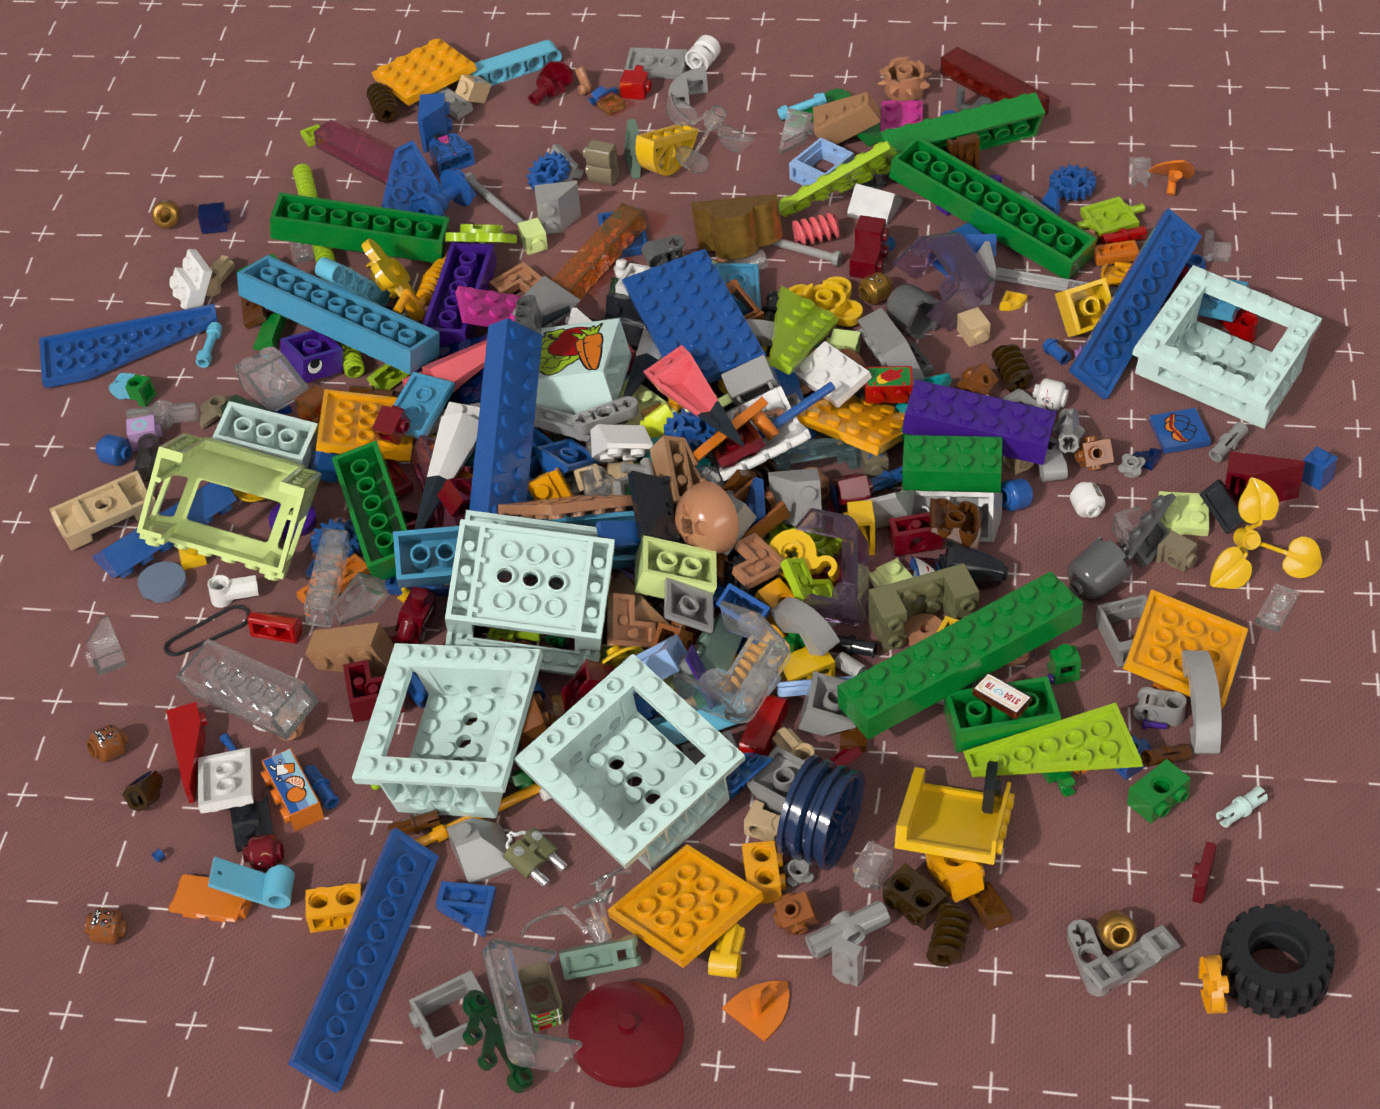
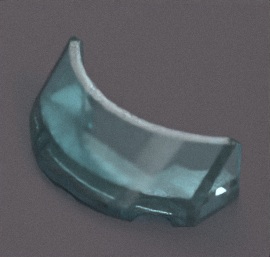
M813 438L794 448L788 449V451L773 459L779 472L785 469L786 471H791V463L835 456L838 464H843V461H845L849 469L853 470L861 468V449L839 439Z

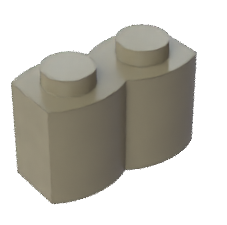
M591 140L583 151V157L586 158L587 163L585 174L588 176L589 182L613 186L619 173L616 161V145Z

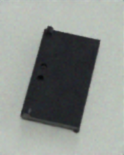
M632 470L628 474L638 538L642 539L643 536H649L679 543L680 537L675 523L669 476L662 478Z

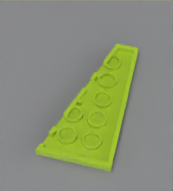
M888 141L877 143L873 146L872 150L867 153L858 154L848 164L844 163L837 166L834 172L818 177L816 182L801 187L794 195L783 197L779 203L780 215L783 217L790 216L808 208L812 201L829 199L828 195L838 190L841 194L854 188L855 183L861 185L870 181L874 174L883 173L884 175L889 173L891 160L899 151Z
M781 286L778 292L779 299L776 305L777 311L775 313L774 335L772 337L773 345L770 350L769 363L790 375L836 327L839 318L835 317L832 312L816 306L810 299L802 298Z
M1116 702L963 751L972 777H985L989 761L998 762L997 776L1143 767L1142 759Z

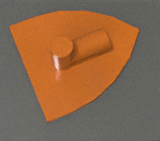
M1174 160L1156 164L1148 172L1168 175L1167 195L1174 196L1177 181L1181 178L1190 179L1195 174V168L1186 160Z
M768 981L748 987L731 998L722 1007V1010L762 1041L766 1042L782 1024L788 1011L790 997L788 981Z

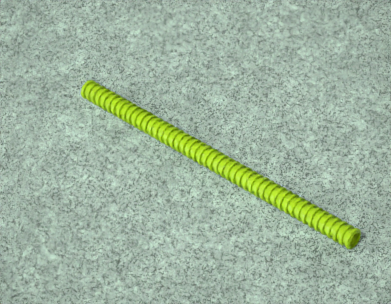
M307 164L296 165L293 168V176L298 195L318 198L311 168ZM312 245L316 263L322 257L335 261L331 247ZM337 341V344L343 349L345 375L349 378L362 376L365 369L360 351Z

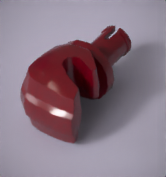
M550 61L547 63L537 77V89L528 96L530 103L538 106L546 96L552 98L566 92L565 87L574 80L572 69L561 61Z

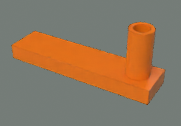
M763 396L731 422L737 431L751 419L768 441H770L780 431L762 411L769 404ZM718 431L693 452L696 461H700L728 437Z

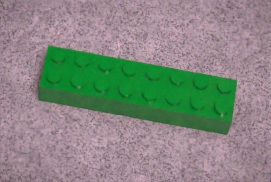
M1036 92L1031 94L1024 93L1015 98H1005L992 104L985 103L980 107L966 108L960 112L947 113L938 118H927L922 122L908 123L895 129L888 128L880 133L878 143L888 141L900 152L910 141L919 136L947 152L948 139L952 141L956 140L957 137L977 133L979 136V151L1035 137L1044 118L1045 111Z
M279 192L270 216V239L364 252L362 243L370 238L381 247L388 257L434 263L437 259L444 256L448 242L445 241V232H449L450 217Z

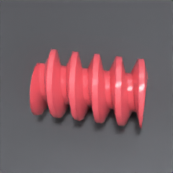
M826 213L825 218L820 214L817 216V220L813 216L809 217L808 221L803 218L800 220V224L797 220L792 222L796 243L800 241L803 245H806V240L809 239L813 245L816 237L821 243L823 242L824 235L830 241L831 234L833 233L836 239H839L840 228L835 213L833 215Z

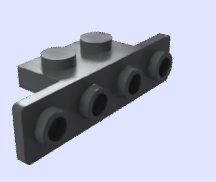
M1173 493L1156 497L1151 502L1152 507L1140 517L1139 520L1141 522L1129 532L1128 540L1119 546L1126 555V558L1123 559L1124 562L1133 557L1141 567L1149 565L1157 554L1158 545L1170 533L1162 524L1160 518L1176 498Z

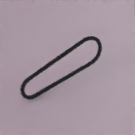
M242 605L229 606L169 639L164 645V651L169 656H179L245 626L248 623L247 617L240 625L180 652L172 653L168 651V645L171 642L229 610L242 609L246 612L247 617L250 612Z

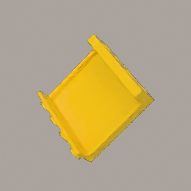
M915 767L897 821L894 848L994 865L996 855H1002L1011 810H1013L1015 794L1010 793L1011 782H1007L1004 796L994 797L993 814L982 811L983 792L924 783L925 769Z

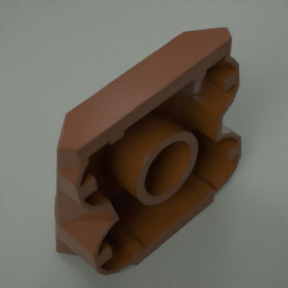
M931 498L929 507L930 532L978 550L981 517L977 506L972 502L963 501L956 505L948 499Z

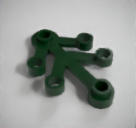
M479 990L469 991L465 995L462 1004L464 1012L469 1016L467 1028L463 1032V1040L466 1044L475 1046L483 1038L482 1030L479 1028L481 1021L485 1027L482 1052L477 1059L479 1067L484 1071H490L498 1063V1058L494 1053L496 1046L511 1071L507 1076L509 1088L516 1093H523L532 1085L533 1073L529 1068L520 1065L508 1043L519 1047L524 1053H531L538 1046L537 1037L532 1033H526L524 1036L496 1024L493 1018L501 1020L509 1028L515 1029L524 1020L521 1011L513 1008L508 1012L491 1004L483 992Z

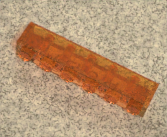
M621 203L556 274L552 281L581 300L589 289L596 284L598 279L608 271L615 260L621 256L625 248L631 245L633 240L645 229L646 221L643 210Z

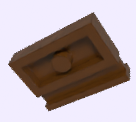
M977 133L957 137L956 140L952 141L948 139L947 153L979 171V136Z

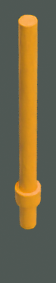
M534 783L502 798L498 812L538 794L541 787ZM464 816L444 826L442 824L432 828L431 832L414 840L424 847L435 841L440 843L448 839V826L469 818L481 820L485 818Z

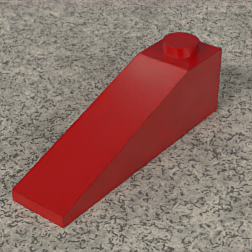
M196 702L166 710L182 783L189 804L195 802L198 785V758L203 757L206 740L204 726L208 725L205 711H199Z

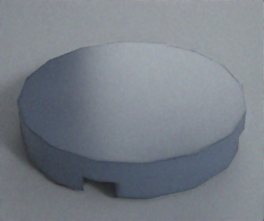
M164 561L152 564L143 570L138 578L140 594L144 599L147 600L148 598L154 603L169 602L181 595L183 588L187 586L186 573L182 566L175 562Z

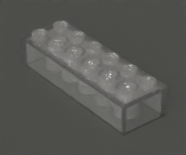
M210 639L203 643L175 676L190 695L285 740L291 736L319 701L304 681Z

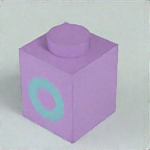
M154 415L126 419L127 437L132 452L160 446L159 437H163L161 424H156Z

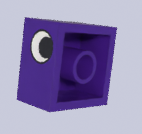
M311 330L281 339V363L302 383H309L316 379L330 377L343 372V349L332 338Z

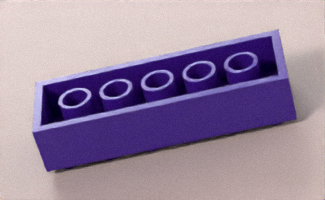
M451 242L423 325L440 332L439 351L458 352L470 347L477 325L462 323L455 292L458 286L489 290L488 282L492 280L497 265L494 244Z
M915 379L905 411L902 433L927 436L1002 437V456L1044 465L1057 411Z

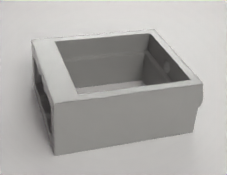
M1146 595L1129 597L1097 606L1095 623L1117 667L1124 666L1132 640L1119 642L1111 624L1141 617L1147 600Z
M472 971L466 972L409 1000L412 1010L408 1013L409 1019L415 1029L418 1027L421 1029L422 1034L419 1036L426 1051L431 1049L436 1058L466 1044L463 1040V1032L467 1028V1023L435 1037L424 1016L464 998L471 990L483 992ZM480 1021L479 1028L482 1030L483 1035H485V1027Z

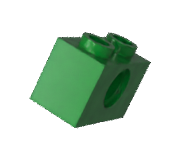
M1166 759L1129 788L1127 805L1152 824L1159 817L1164 818L1174 805L1183 803L1188 798L1191 778Z

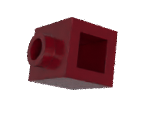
M382 405L372 431L379 440L400 445L404 434L410 428V419L401 407Z

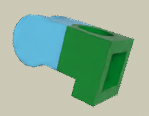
M120 373L114 382L109 385V391L116 398L135 400L139 406L147 407L157 395L150 377Z

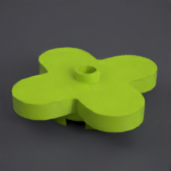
M460 224V232H445V241L517 244V235L503 233V225Z

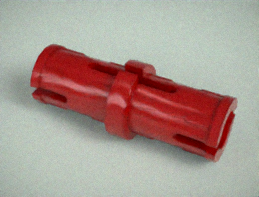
M1144 225L1131 229L1120 228L1119 231L1101 234L1100 237L1102 239L1100 240L1102 245L1131 240H1144L1147 238V231Z

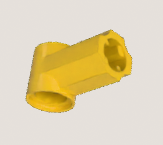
M735 923L718 938L716 949L711 951L709 957V975L738 979L741 970V950L745 938V928L739 926L738 923Z

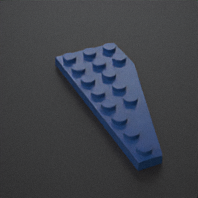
M215 304L39 338L43 386L44 388L92 379L207 330L211 322H218Z

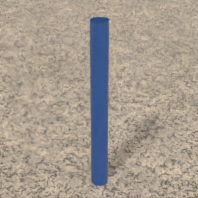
M832 382L827 383L771 422L777 429L834 391L835 386ZM758 430L757 432L762 437V439H764L765 436L762 434L760 430Z

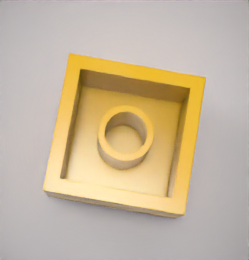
M1106 278L1055 294L1067 336L1079 335L1094 329L1112 299Z

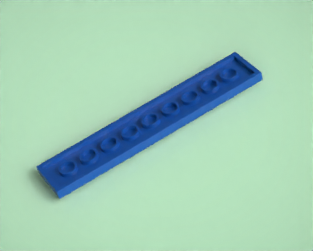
M1169 208L1163 211L1069 369L1071 374L1103 400L1109 397L1133 356L1134 347L1151 325L1202 235Z
M397 828L391 830L288 1062V1065L334 1093L340 1091L439 858L438 855Z

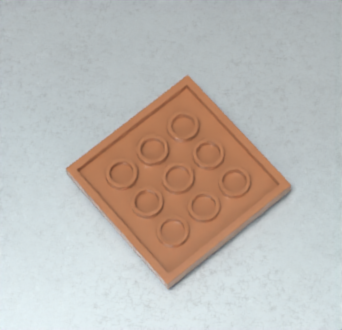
M631 495L559 497L498 505V513L531 519H562L564 516L578 517L585 516L588 513L603 514L606 511H626V506L632 505Z

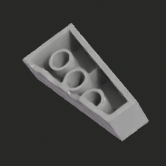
M882 308L857 320L861 327L858 329V332H860L862 340L867 344L875 358L878 359L881 366H912L913 384L915 379L920 381L925 379L907 340Z

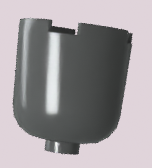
M913 284L898 286L891 292L886 302V312L891 321L915 339H923L926 337L924 334L930 329L935 330L943 316V311L940 309L941 302Z
M1098 537L1068 565L1069 587L1076 595H1081L1089 600H1098L1132 575V567L1126 566L1123 560L1126 558V555L1118 545L1110 539L1104 542L1102 537Z

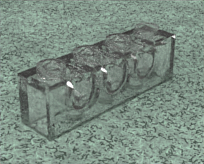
M323 528L303 607L306 625L332 626L350 550L348 531Z

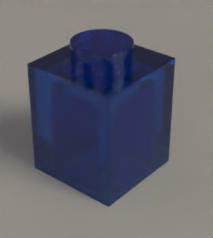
M224 202L199 205L198 220L202 234L228 231V223H231L230 210H226Z

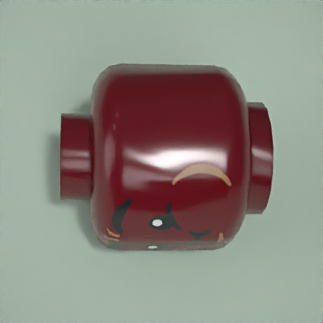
M272 834L251 837L248 845L243 847L244 862L249 863L250 867L257 871L269 870L279 865L280 862L284 861L282 840H278Z

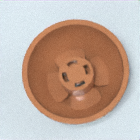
M709 481L699 482L690 487L680 498L675 512V523L680 537L687 545L716 551V554L725 553L734 546L739 532L738 516L732 500L720 486Z

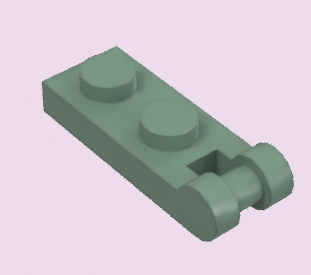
M627 935L619 939L559 950L564 980L641 965V955L637 953L636 949L638 945L637 935ZM625 949L626 956L618 958L617 951Z

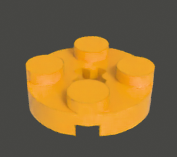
M1115 262V265L1108 267L1109 263H1106L1102 266L1100 277L1106 278L1108 287L1119 286L1132 263Z
M1219 954L1207 955L1199 959V980L1203 981V989H1200L1207 1014L1227 1013V1002L1224 994L1229 993V983L1226 975L1221 976L1222 961Z

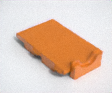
M183 874L179 879V886L173 901L170 902L168 907L169 912L182 914L183 917L205 919V917H208L210 921L226 923V921H238L239 916L241 919H246L252 901L208 887L209 877Z

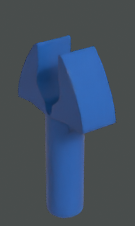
M601 86L591 93L592 97L587 98L592 106H598L602 99L616 95L618 89L616 87L605 89Z

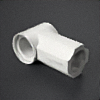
M216 575L210 578L207 584L211 603L218 608L230 605L234 599L259 596L256 575L229 579L224 575Z

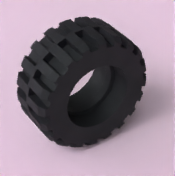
M1265 904V908H1260L1259 906L1249 908L1248 914L1245 911L1241 912L1227 926L1220 951L1222 961L1221 976L1226 975L1228 978V994L1233 999L1237 997L1238 1004L1243 1008L1250 1007L1253 1009L1252 1013L1260 1016L1262 1013L1269 1014V1018L1279 1019V1015L1293 1018L1296 1017L1297 1012H1300L1302 1015L1311 1011L1312 1006H1318L1323 1000V996L1326 995L1334 969L1335 950L1334 945L1330 942L1329 934L1325 929L1320 930L1321 924L1314 918L1310 920L1307 918V913L1298 910V912L1291 910V906L1283 905L1281 908L1275 907V904ZM1262 949H1278L1293 956L1302 968L1292 973H1274L1258 965L1251 957V954Z

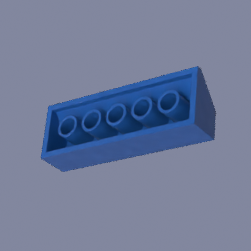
M209 482L197 490L187 518L207 525L213 521L211 516L219 512L220 515H223L233 508L231 504L237 499L229 487ZM179 502L161 512L160 515L174 516ZM136 528L93 555L92 558L112 578L119 575L121 578H124L134 572L132 568L134 565L140 562L143 566L154 559L153 553L159 549L163 553L173 547L174 544L168 541L164 545L160 544L159 547L148 545L145 543L146 540L139 538L140 533H137Z

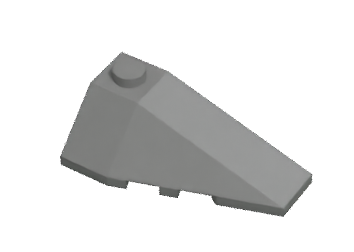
M914 491L915 498L912 515L929 512L931 498L948 499L956 505L963 501L972 502L980 510L981 532L979 542H994L1002 518V493Z

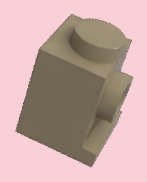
M1171 531L1158 545L1156 562L1161 564L1164 561L1171 567L1185 572L1188 568H1193L1197 562L1198 555H1196L1198 544Z

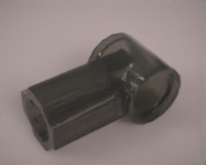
M151 433L142 435L138 439L139 451L133 472L138 471L143 482H150L159 446H161L158 437Z

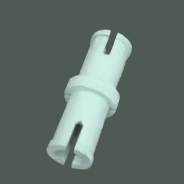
M1257 786L1243 797L1238 796L1233 799L1231 805L1216 813L1217 820L1222 817L1225 818L1219 822L1220 825L1227 828L1239 818L1249 816L1254 808L1268 800L1267 794L1259 797L1265 790Z

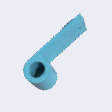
M214 857L208 887L271 908L282 909L288 907L291 903L295 873L286 865H276L266 873Z

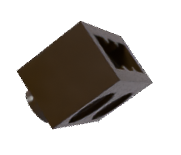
M906 863L883 883V900L886 905L891 909L898 910L905 916L908 922L912 925H918L924 931L936 921L939 906L942 903H947V894Z

